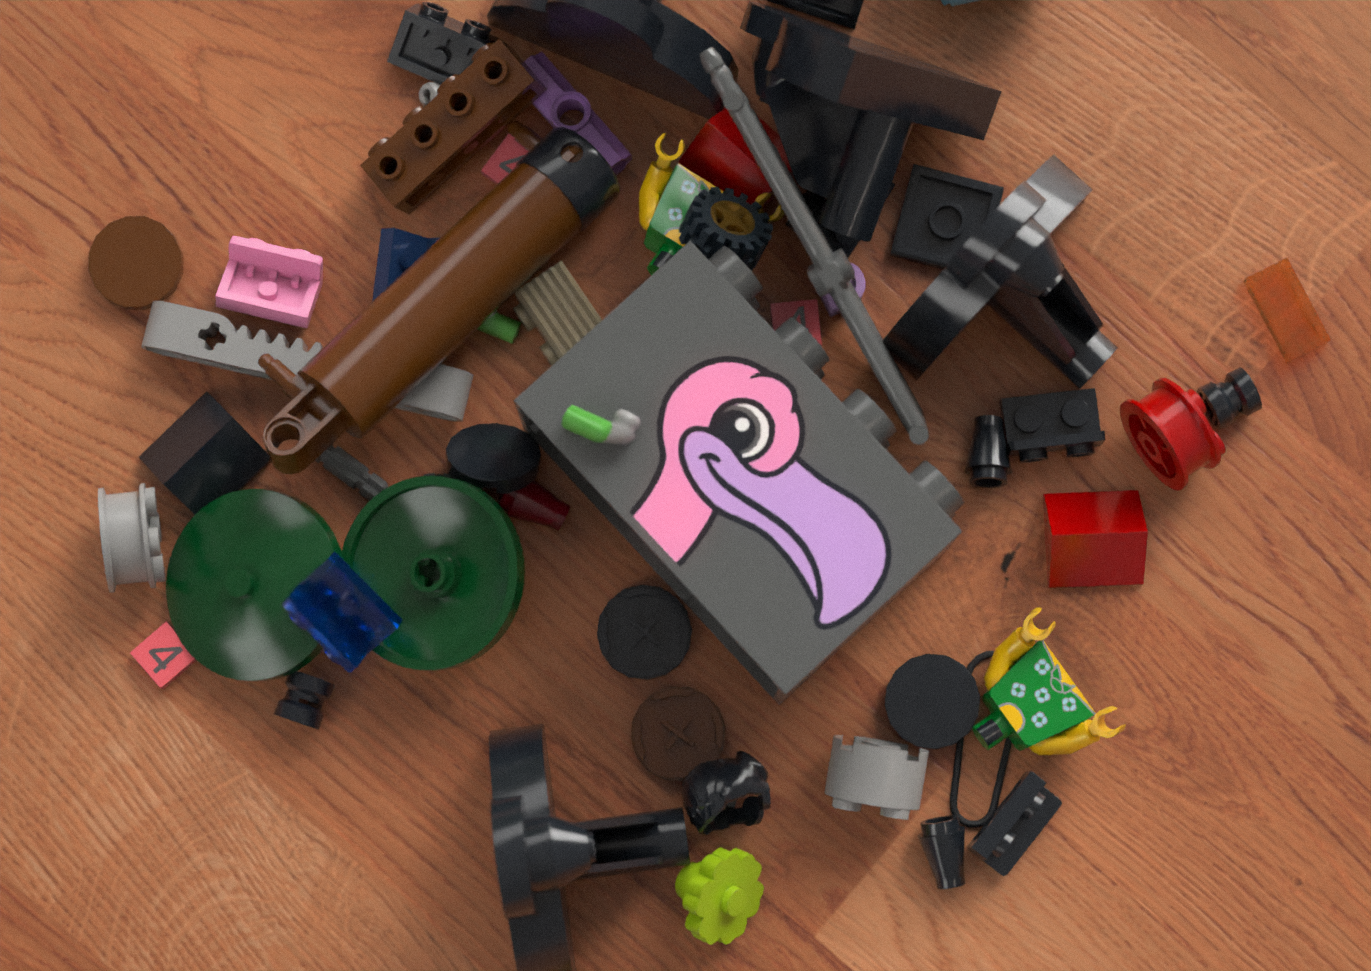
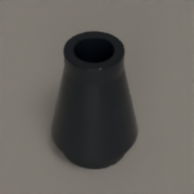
M983 415L974 419V432L965 467V473L969 475V484L979 488L1002 487L1007 484V476L1012 473L1003 431V419L999 416Z
M940 816L920 822L922 833L918 834V838L934 874L937 889H950L964 885L965 827L959 825L958 816Z

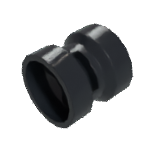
M1241 367L1228 373L1224 383L1216 384L1210 382L1197 389V394L1206 406L1207 412L1205 414L1217 430L1232 424L1234 417L1238 416L1239 413L1248 416L1262 409V402L1257 388L1248 373Z
M296 671L287 676L285 683L288 690L285 698L278 701L274 715L319 730L324 717L321 711L323 703L331 698L335 684ZM300 698L309 701L308 704L300 703Z

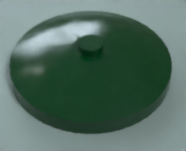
M441 476L413 477L395 483L382 490L364 506L352 523L343 544L342 555L347 582L344 609L347 617L362 641L376 654L393 664L404 668L428 671L448 670L468 664L488 652L502 638L518 611L525 580L524 555L518 533L499 503L483 490L470 483Z
M245 489L223 495L207 504L192 517L184 527L173 548L167 569L166 599L175 632L187 651L199 663L221 676L244 681H269L290 675L310 663L324 649L339 624L346 599L347 587L344 558L337 538L330 526L315 509L300 499L285 493L265 489Z

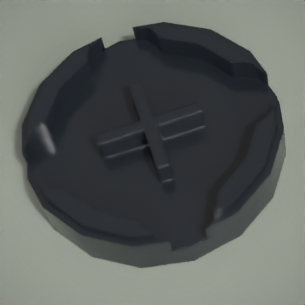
M499 423L477 424L464 428L452 436L446 447L448 474L453 479L470 483L483 491L484 487L496 488V494H508L525 488L536 479L539 473V465L541 463L539 443L529 433L515 426Z
M638 585L623 589L608 602L599 616L597 638L602 655L614 670L628 678L648 681L666 676L681 664L690 648L692 627L687 610L675 596L661 587Z
M925 654L909 659L894 672L886 688L885 708L891 726L903 740L920 748L938 750L955 745L970 733L979 715L980 694L975 678L963 664L947 655Z

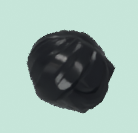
M741 750L737 751L736 758L706 761L690 771L682 783L683 807L690 818L691 824L697 828L698 833L708 835L712 831L728 829L733 825L744 824L746 826H753L761 823L764 810H768L771 807L770 789L767 782L768 771L751 754ZM747 794L757 795L747 797L744 800L742 807L735 809V805L738 799L746 796Z

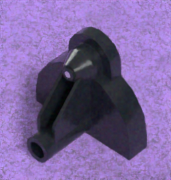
M494 0L487 14L488 23L493 27L707 119L719 113L725 106L711 81V74L707 73L704 69L699 54L713 47L720 54L725 65L730 69L735 83L738 78V67L731 53L707 31L661 4L662 0Z
M749 1L740 29L759 37L752 55L756 95L760 96L759 101L768 104L794 178L802 188L826 198L817 223L827 229L866 242L871 241L913 123L984 140L1002 91L930 63L754 1Z
M1053 154L1027 181L1024 180L985 220L882 340L894 360L918 380L975 317L989 305L1080 389L1111 357L1118 347L1099 331L1103 327L1102 321L1061 262L1051 236L1087 198L1092 189Z
M537 724L490 731L489 761L493 797L490 805L493 843L501 900L505 918L509 923L517 971H576L565 886L571 881L690 865L683 807L577 822L558 818L555 812L544 725Z

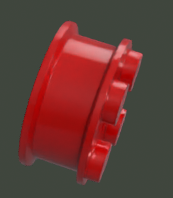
M1159 378L1153 382L1151 393L1139 401L1128 399L1120 405V418L1132 446L1149 470L1169 488L1180 491L1188 485L1190 475L1202 467L1213 469L1220 464L1221 455L1226 452L1225 445L1218 434L1212 430L1204 416L1207 412L1206 406L1194 390L1189 389L1185 392L1173 381L1167 378Z

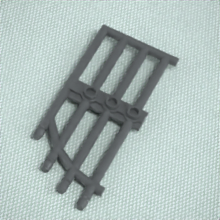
M713 47L703 51L699 55L704 69L707 73L711 74V81L720 95L724 106L730 113L813 264L808 266V271L806 272L820 297L828 293L831 295L906 429L910 440L914 444H924L929 437L924 412L889 349L883 343L879 331L851 283V280L855 279V271L842 248L835 252L833 251L785 162L781 159L776 146L771 142L755 111L751 109L746 95L733 80V75L723 62L720 54Z

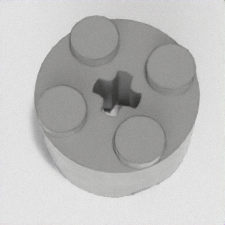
M843 735L833 736L824 791L826 795L833 797L832 807L859 812L861 811L862 804L881 807L880 815L904 820L909 819L910 810L920 809L929 755L928 750L919 748L918 757L908 755V745L855 736L853 745L842 744Z

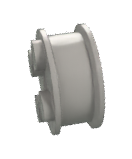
M145 483L139 484L138 491L106 494L104 487L98 488L100 538L109 592L114 593L117 585L148 582L151 588H156V582H165V568L160 546L162 532L160 516L157 510L155 487L146 488Z

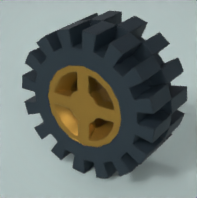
M711 187L709 192L704 189L693 199L679 227V232L681 233L679 240L681 244H687L691 241L708 260L723 246H726L752 271L772 237L773 225L768 224L770 217L767 212L759 213L762 206L755 201L751 205L746 202L749 197L748 195L741 192L740 196L736 197L734 196V189L725 188L722 194L719 187Z

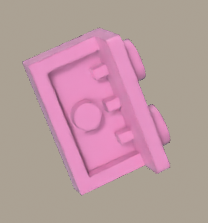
M232 236L229 242V260L215 296L216 307L308 328L323 285V258L302 249L293 250L268 244L256 238L246 239Z

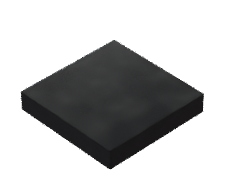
M914 164L890 256L944 269L966 241L999 207L1004 187Z

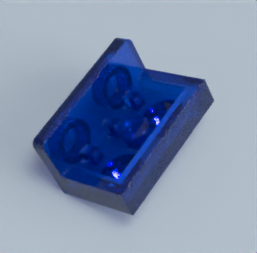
M335 551L301 580L282 603L294 624L306 630L323 647L327 657L334 663L340 664L349 673L353 672L360 665L364 657L392 634L403 621Z

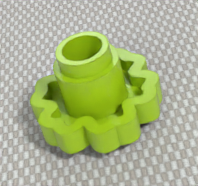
M720 847L712 854L704 857L701 862H690V865H686L680 870L676 879L675 890L682 899L683 908L689 912L685 921V927L692 933L694 938L709 945L714 944L716 941L727 945L744 933L747 918L757 913L764 891L763 884L757 881L762 867L752 854L738 848L728 851Z

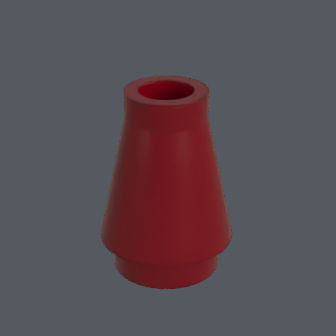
M535 480L523 489L508 494H501L497 502L509 517L548 526L559 531L571 506L562 502Z

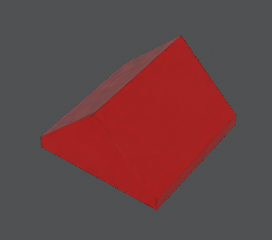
M727 108L721 110L705 123L678 161V164L714 186L719 187L722 191L725 188L734 189V196L739 197L741 192L748 195L749 197L746 202L750 205L761 194L770 193V198L763 205L764 209L775 197ZM757 116L793 177L794 175L780 135Z
M1138 490L1043 494L1048 589L1144 584L1148 530Z

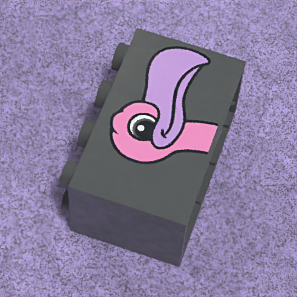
M689 241L514 400L523 429L539 443V446L780 706L947 551L962 532L952 518L956 515L955 512L964 505V500L948 479L928 461L924 460L909 474L886 449L890 446L888 440L897 430L888 416L867 394L857 388L841 402L821 381L825 377L822 367L830 359L822 346L805 327L794 318L789 317L774 331L759 315L757 310L760 308V304L755 296L763 290V287L753 272L734 252L723 246L708 260ZM571 405H575L612 422L617 410L624 409L639 417L640 426L634 433L637 437L632 442L621 445L593 442L563 428L562 419L564 413Z

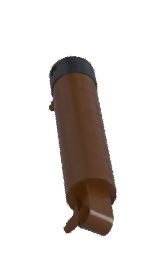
M517 120L512 121L508 126V132L529 152L517 162L516 167L306 363L298 371V374L295 375L281 361L274 359L269 353L263 354L259 358L258 365L265 370V374L283 389L282 392L292 400L269 421L263 432L264 445L270 461L276 470L284 474L300 473L311 465L345 431L355 438L362 439L578 232H583L618 198L621 189L618 178L610 164L590 142L575 131L565 127L554 128L544 138H541L528 126H524ZM294 439L299 441L290 450L277 449L285 440Z

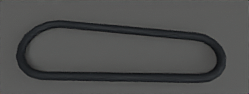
M986 651L977 655L967 666L970 674L972 675L974 668L982 660L992 658L994 651ZM1008 737L1005 739L989 811L982 819L976 821L965 819L957 808L964 738L956 743L950 810L953 815L958 816L961 825L969 828H979L987 822L997 809L1012 745Z

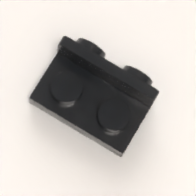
M423 1L422 5L415 4L405 10L387 62L441 85L450 76L460 75L473 63V55L482 46L491 42L495 43L500 38L491 35V28L483 23L466 19L464 23L449 17V11L446 8L432 2Z
M1095 388L1002 398L1000 400L1009 457L1019 456L1020 463L1047 460V452L1066 450V455L1069 458L1095 454L1094 447L1101 446L1106 441L1105 431H1101Z
M1033 771L1023 774L966 847L1001 876H1006L1062 805V801L1044 787L1046 782Z

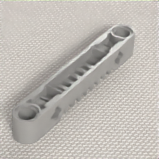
M153 301L141 348L172 358L272 380L265 374V370L258 365V360L263 354L269 353L296 375L323 346L321 343L315 342L308 352L305 342L301 338H297L290 347L289 341L283 334H278L274 341L271 342L270 336L262 329L259 330L253 339V334L247 326L241 325L237 331L228 318L218 313L164 301ZM217 331H219L226 339L225 343H216L214 350H212L206 343L207 337L214 338L217 335ZM440 364L395 408L439 419L462 422L474 375L458 368Z

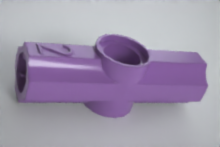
M543 52L531 55L524 62L547 88L532 104L553 129L565 127L575 131L601 153L610 164L616 176L623 171L625 166L632 160V155L591 109L587 98L571 86ZM568 110H578L584 114L580 123L573 126L561 123L560 117Z

